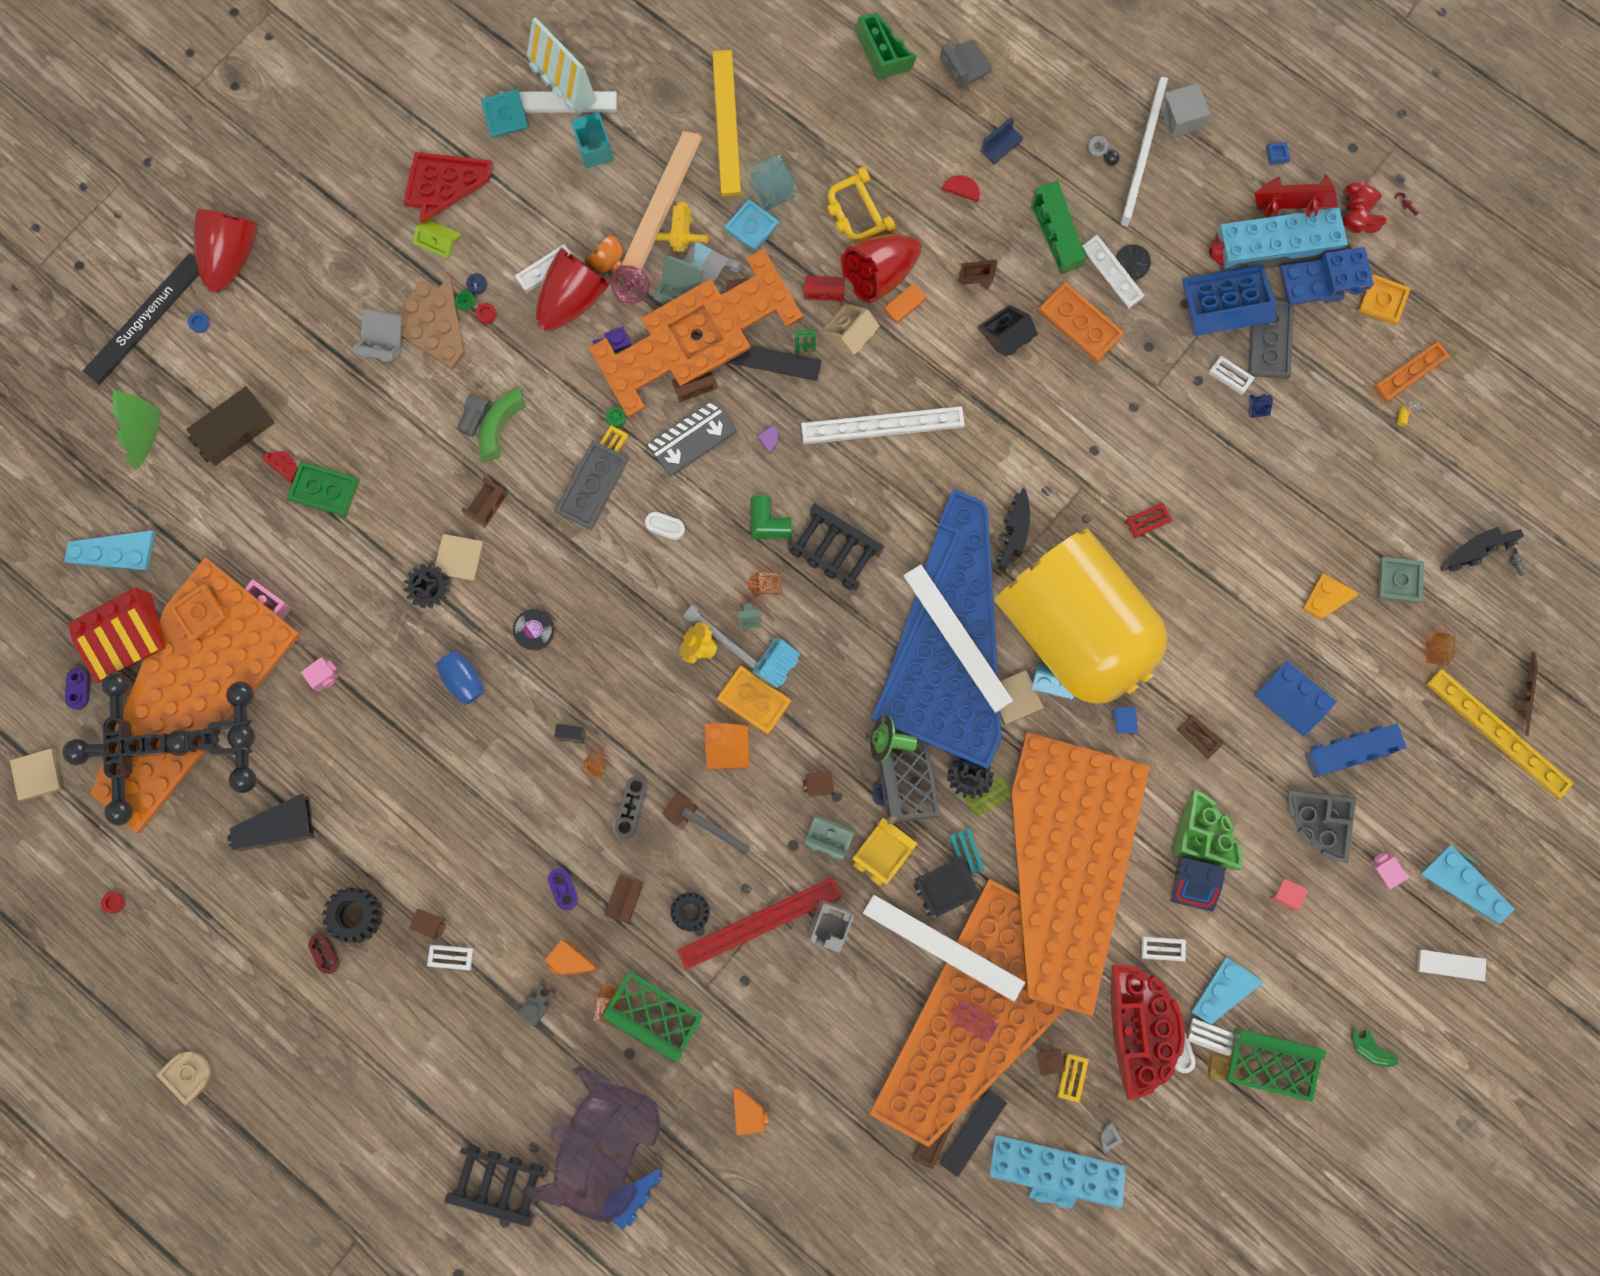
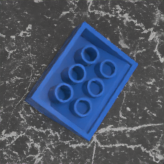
M1263 264L1182 279L1194 336L1276 321V302Z

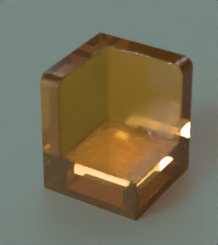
M1433 632L1426 640V662L1448 666L1455 657V635Z

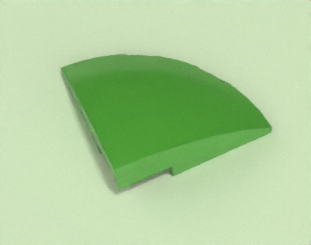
M113 390L114 416L117 417L118 423L121 426L117 431L120 445L125 446L126 451H128L125 457L134 469H139L152 448L157 435L161 410L141 398Z
M1193 790L1181 817L1172 855L1225 867L1226 869L1242 870L1241 845L1235 841L1233 835L1235 828L1227 815H1222L1215 807L1216 802L1205 794Z

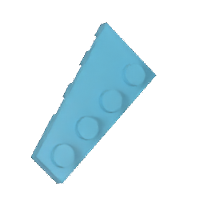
M151 530L70 541L67 544L64 562L67 564L148 572L155 532Z
M1448 845L1419 874L1421 877L1433 882L1440 889L1452 894L1459 901L1468 904L1473 910L1496 924H1501L1515 910L1452 845Z

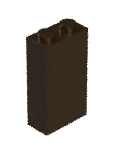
M245 386L186 430L190 434L188 437L189 441L194 447L199 446L202 450L199 452L201 457L206 462L210 461L216 466L275 422L254 394Z

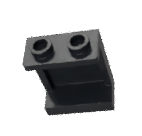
M962 856L915 878L916 884L913 885L918 896L922 895L926 902L923 904L927 915H932L933 918L981 896Z

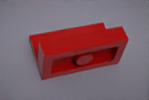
M805 276L804 300L844 301L845 278Z

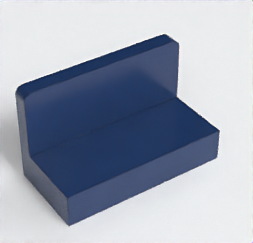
M1012 117L982 142L981 153L993 165L1023 141V137L1013 128L1014 119Z

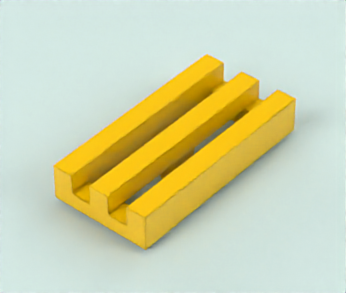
M610 425L600 444L605 446L612 433L615 432L616 434L608 448L612 449L619 437L622 436L614 451L619 453L629 435Z
M1066 1053L1065 1071L1061 1075L1057 1097L1080 1102L1089 1059ZM1073 1059L1074 1062L1067 1093L1063 1094L1070 1061ZM1079 1061H1081L1083 1063L1080 1071L1075 1097L1071 1096L1076 1077Z

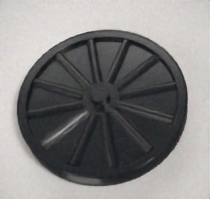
M1131 244L1124 246L1115 257L1132 280L1145 276L1151 266L1149 252L1140 245Z

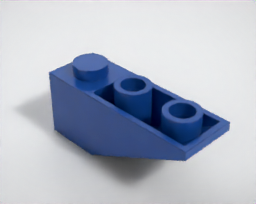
M658 1168L616 1192L601 1215L621 1229H624L627 1225L631 1227L638 1216L635 1212L639 1205L644 1207L650 1198V1195L647 1194L652 1186L656 1188L663 1178L660 1175L663 1169Z

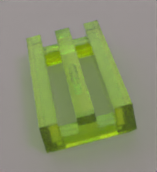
M1002 777L993 781L992 787L1000 784V788L975 803H972L970 796L965 798L975 817L1011 796V791H1009ZM1002 791L1006 793L978 811L975 808Z

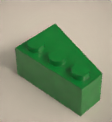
M877 12L859 17L855 33L877 80L913 69L917 55L914 52L911 53L904 46L905 42L902 39H898L892 33V28Z

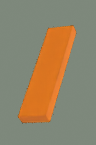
M1436 341L1373 388L1387 403L1447 360L1450 355Z

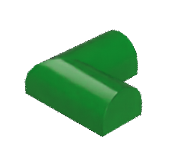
M753 496L750 498L751 539H792L791 517L771 518V498L768 496Z

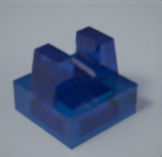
M1261 394V396L1255 397L1254 395H1249L1248 413L1250 418L1271 415L1273 404L1271 395Z

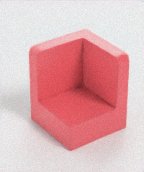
M1283 879L1277 893L1272 895L1271 900L1293 911L1300 910L1308 890L1287 879Z

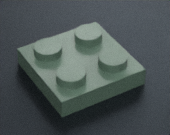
M1389 557L1380 558L1378 599L1420 604L1423 596L1424 561Z

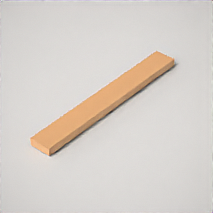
M682 132L621 264L625 269L641 272L702 139L700 134Z

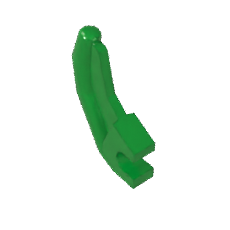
M1358 1029L1351 1030V1040L1356 1053L1371 1064L1382 1067H1391L1399 1064V1059L1395 1054L1378 1048L1370 1031L1364 1030L1363 1038H1359Z

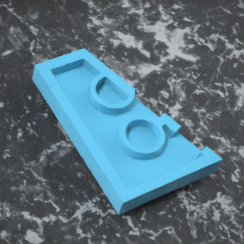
M1225 957L1191 1010V1013L1211 1025L1264 982Z

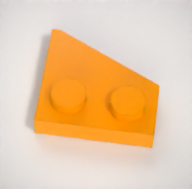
M1322 574L1302 610L1321 620L1354 599L1359 593Z

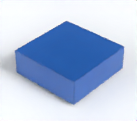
M1287 142L1267 144L1266 150L1269 165L1290 162Z

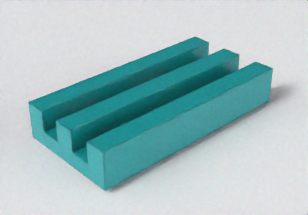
M967 829L950 835L949 837L957 858L961 856L955 838L959 837L970 867V874L984 870L971 830ZM964 835L968 837L978 866L976 868L974 867Z

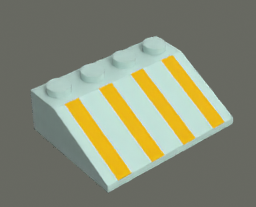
M536 17L533 18L527 51L530 61L528 65L535 74L539 73L541 75L540 78L546 86L550 85L553 92L558 98L563 97L564 103L569 110L572 111L574 109L579 115L597 101L585 68Z

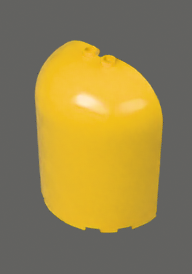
M1088 528L1067 538L1042 556L1031 567L1032 570L1027 568L1016 578L1017 580L1010 586H1007L995 598V602L1065 689L1075 697L1086 702L1107 703L1119 698L1126 692L1130 695L1139 688L1138 682L1146 683L1154 676L1152 672L1159 666L1166 653L1168 637L1161 616Z

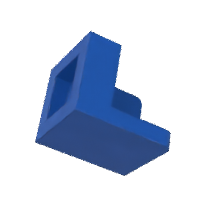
M1136 707L1114 708L1111 711L1112 720L1115 719L1116 733L1135 735L1138 732Z

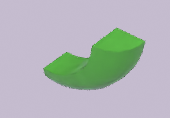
M519 387L508 391L498 398L484 416L478 437L481 463L501 457L499 440L502 426L516 412L526 408Z

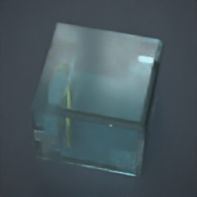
M779 154L748 169L751 176L749 185L765 211L797 195L796 181Z

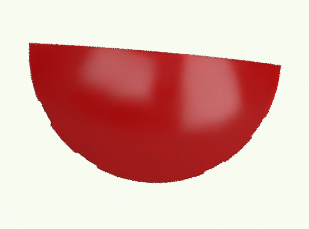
M1113 964L1111 973V1013L1114 1043L1127 1100L1153 1093L1156 1088L1162 1083H1166L1176 1071L1175 1066L1178 1059L1183 1054L1185 1027L1177 1001L1171 998L1166 991V986L1155 976H1150L1140 971V968L1130 965Z

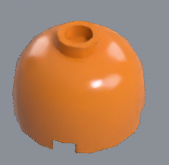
M611 233L584 262L596 272L606 273L609 270L614 272L622 264L619 261L623 255L622 245Z

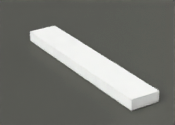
M593 91L597 101L582 113L617 112V91ZM519 92L525 113H576L574 109L572 111L569 110L564 103L563 97L558 98L554 92Z

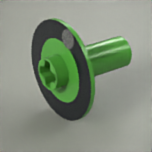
M883 715L877 720L871 736V754L875 761H884L892 748L914 751L916 749V737L895 733L894 723L890 716Z

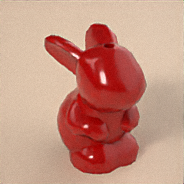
M1366 182L1347 185L1343 190V195L1349 199V202L1346 203V208L1349 211L1343 216V226L1352 233H1361L1363 231L1375 233L1381 230L1388 218L1369 214V211L1381 199V193Z

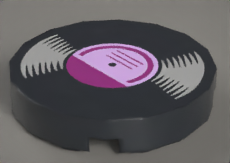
M538 609L527 610L516 618L513 625V635L516 642L524 649L541 650L547 647L553 640L555 625L551 617L544 611Z

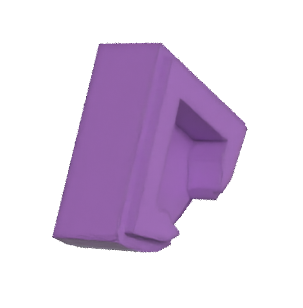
M775 425L758 436L759 441L769 454L774 451L778 442V432Z

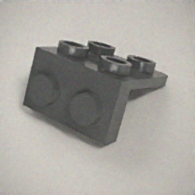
M970 40L955 49H952L949 43L941 46L940 61L947 68L951 78L960 89L992 71L991 64L974 40Z

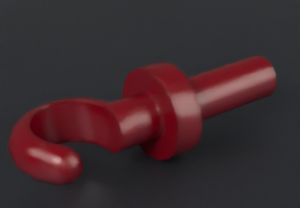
M1399 192L1395 195V199H1397V196L1404 198L1401 201L1404 204V209L1408 208L1415 216L1419 214L1412 206L1413 202L1411 200L1407 201L1405 193Z

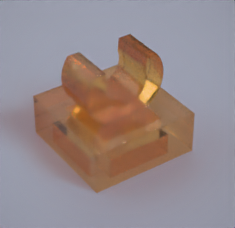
M600 751L595 758L588 755L584 760L583 770L601 780L606 772L607 765L604 764L606 762V755Z

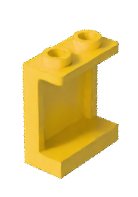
M882 818L878 826L852 858V861L855 862L853 866L862 873L866 871L872 875L870 879L877 885L881 886L883 884L886 886L918 843L893 824L888 825L887 820Z

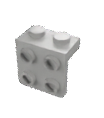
M363 310L361 340L353 345V353L360 354L363 358H380V361L383 362L394 360L401 354L402 317L397 314L377 310Z

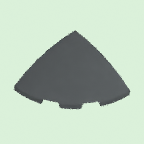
M1289 790L1288 801L1291 817L1294 818L1298 832L1303 839L1319 850L1322 855L1339 862L1348 863L1356 797Z

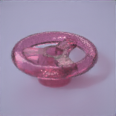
M626 265L619 267L612 274L610 281L611 289L614 295L622 302L628 304L639 303L648 295L649 280L639 268ZM623 273L624 286L618 290L616 281L618 276ZM636 290L642 292L634 298L624 296L627 291Z

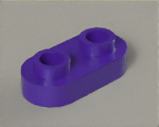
M77 667L67 673L65 702L68 707L81 710L89 702L90 674L86 670ZM79 675L78 680L75 681L74 677ZM77 695L78 699L73 701V697Z
M557 868L552 870L548 876V883L559 908L572 910L578 903V895L571 877L564 869ZM563 876V882L558 884L556 882L557 877ZM566 896L571 897V902L568 904L564 902Z

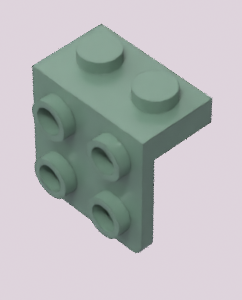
M666 256L664 259L662 282L654 293V300L667 304L702 283L703 269L677 258Z

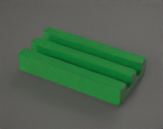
M815 330L795 331V352L800 353V349H803L804 353H806L808 348H811L812 352H816ZM800 335H803V344H799ZM807 335H811V343H807Z

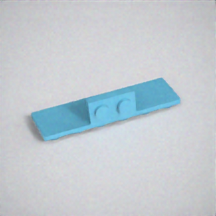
M999 1135L995 1136L990 1177L1029 1186V1198L1035 1199L1040 1203L1057 1204L1061 1208H1073L1077 1198L1115 1208H1122L1125 1166Z

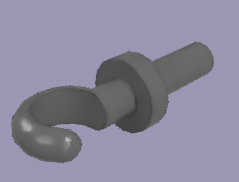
M1514 546L1507 548L1506 551L1512 549L1515 552L1511 556V564L1515 565L1519 576L1524 575L1520 564L1522 560L1517 557L1519 555L1518 549Z

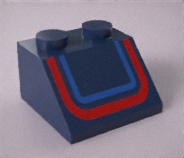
M1186 858L1179 859L1170 902L1213 912L1222 891L1226 868Z

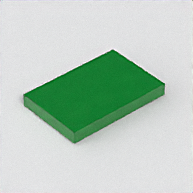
M300 461L287 500L346 517L359 479Z

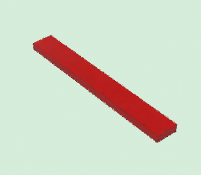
M831 877L678 949L677 952L685 970L690 969L817 909L820 899L830 903L842 897L834 878Z

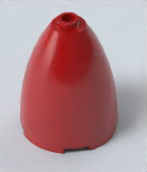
M198 209L196 211L193 237L194 253L203 285L208 287L207 291L220 293V290H225L239 275L251 253L257 233V223L212 210Z
M892 234L871 237L847 247L841 254V268L844 278L848 277L850 283L855 288L852 292L866 303H873L890 293L908 276L917 263L921 254V243L918 239L911 236Z
M561 247L552 260L541 284L536 306V319L539 321L537 325L547 331L548 329H558L572 322L593 306L610 286V283Z

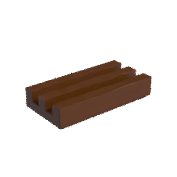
M1193 714L1177 729L1207 760L1223 745ZM1189 723L1195 724L1216 746L1213 747ZM1186 727L1208 750H1210V752H1208L1198 741H1196L1184 728Z

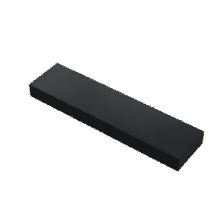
M988 1089L939 1164L958 1178L1007 1102Z

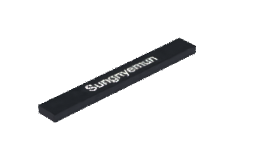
M189 253L84 368L83 373L98 385L107 378L199 276L196 259L193 255Z

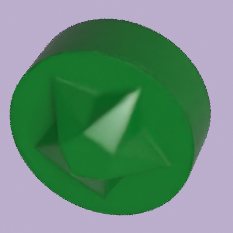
M468 290L461 291L455 298V305L461 311L470 310L476 302L475 296Z
M612 407L606 413V420L609 426L612 425L615 428H620L626 423L627 417L622 408Z

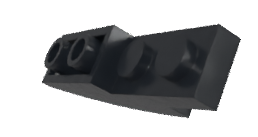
M1022 488L1020 494L1015 493L1011 503L1015 507L1012 512L1008 511L1004 523H1007L1005 530L1009 531L1004 542L1007 548L1005 552L1000 551L996 561L1000 563L997 570L1004 573L1012 555L1021 557L1027 541L1030 524V506L1027 491Z
M1499 527L1477 535L1459 547L1445 560L1440 567L1441 572L1445 570L1455 572L1469 564V567L1476 566L1482 563L1481 560L1488 556V553L1499 550L1498 547L1505 545V548L1517 545V541L1524 537L1522 529L1501 534Z

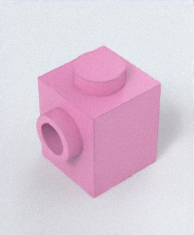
M322 657L301 671L312 689L317 692L323 688L331 687L338 678V675L335 673L337 668L331 660L326 661Z
M1389 852L1377 855L1374 861L1370 863L1382 883L1389 889L1409 878L1396 857Z

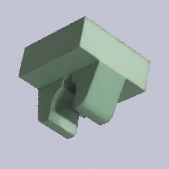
M752 603L743 604L744 611H738L740 629L761 627L759 609L752 610Z

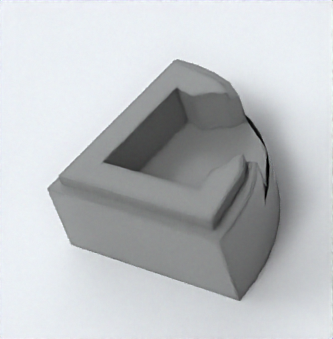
M1109 1122L1101 1133L1100 1145L1103 1153L1123 1143L1112 1122Z

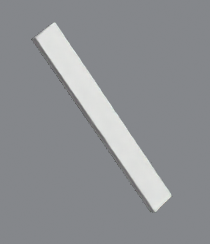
M1165 77L1159 79L1120 223L1122 226L1128 227L1132 217L1168 78Z
M962 406L801 423L803 445L964 428L965 426Z
M922 565L903 575L994 713L996 714L1013 703L1012 698Z
M875 895L872 896L863 912L865 916L1013 1002L1016 1001L1025 985V982Z

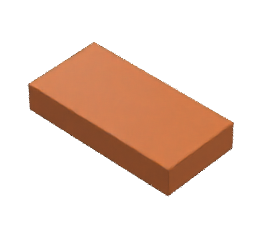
M913 283L885 306L884 311L898 324L927 300V296Z

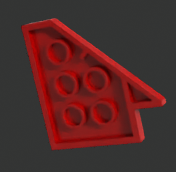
M415 152L404 195V206L421 208L420 223L427 222L490 182L493 168L492 160Z

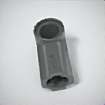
M470 394L465 401V411L456 429L464 435L473 437L481 419L484 418L489 410L491 402Z

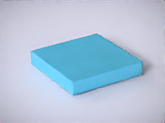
M748 199L725 225L724 230L755 253L779 226L780 222Z

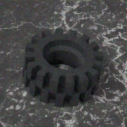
M685 892L678 895L670 908V916L673 923L679 929L688 932L703 928L705 923L708 922L710 915L709 905L706 900L694 892ZM691 903L697 906L698 916L694 920L683 918L682 909L686 904Z

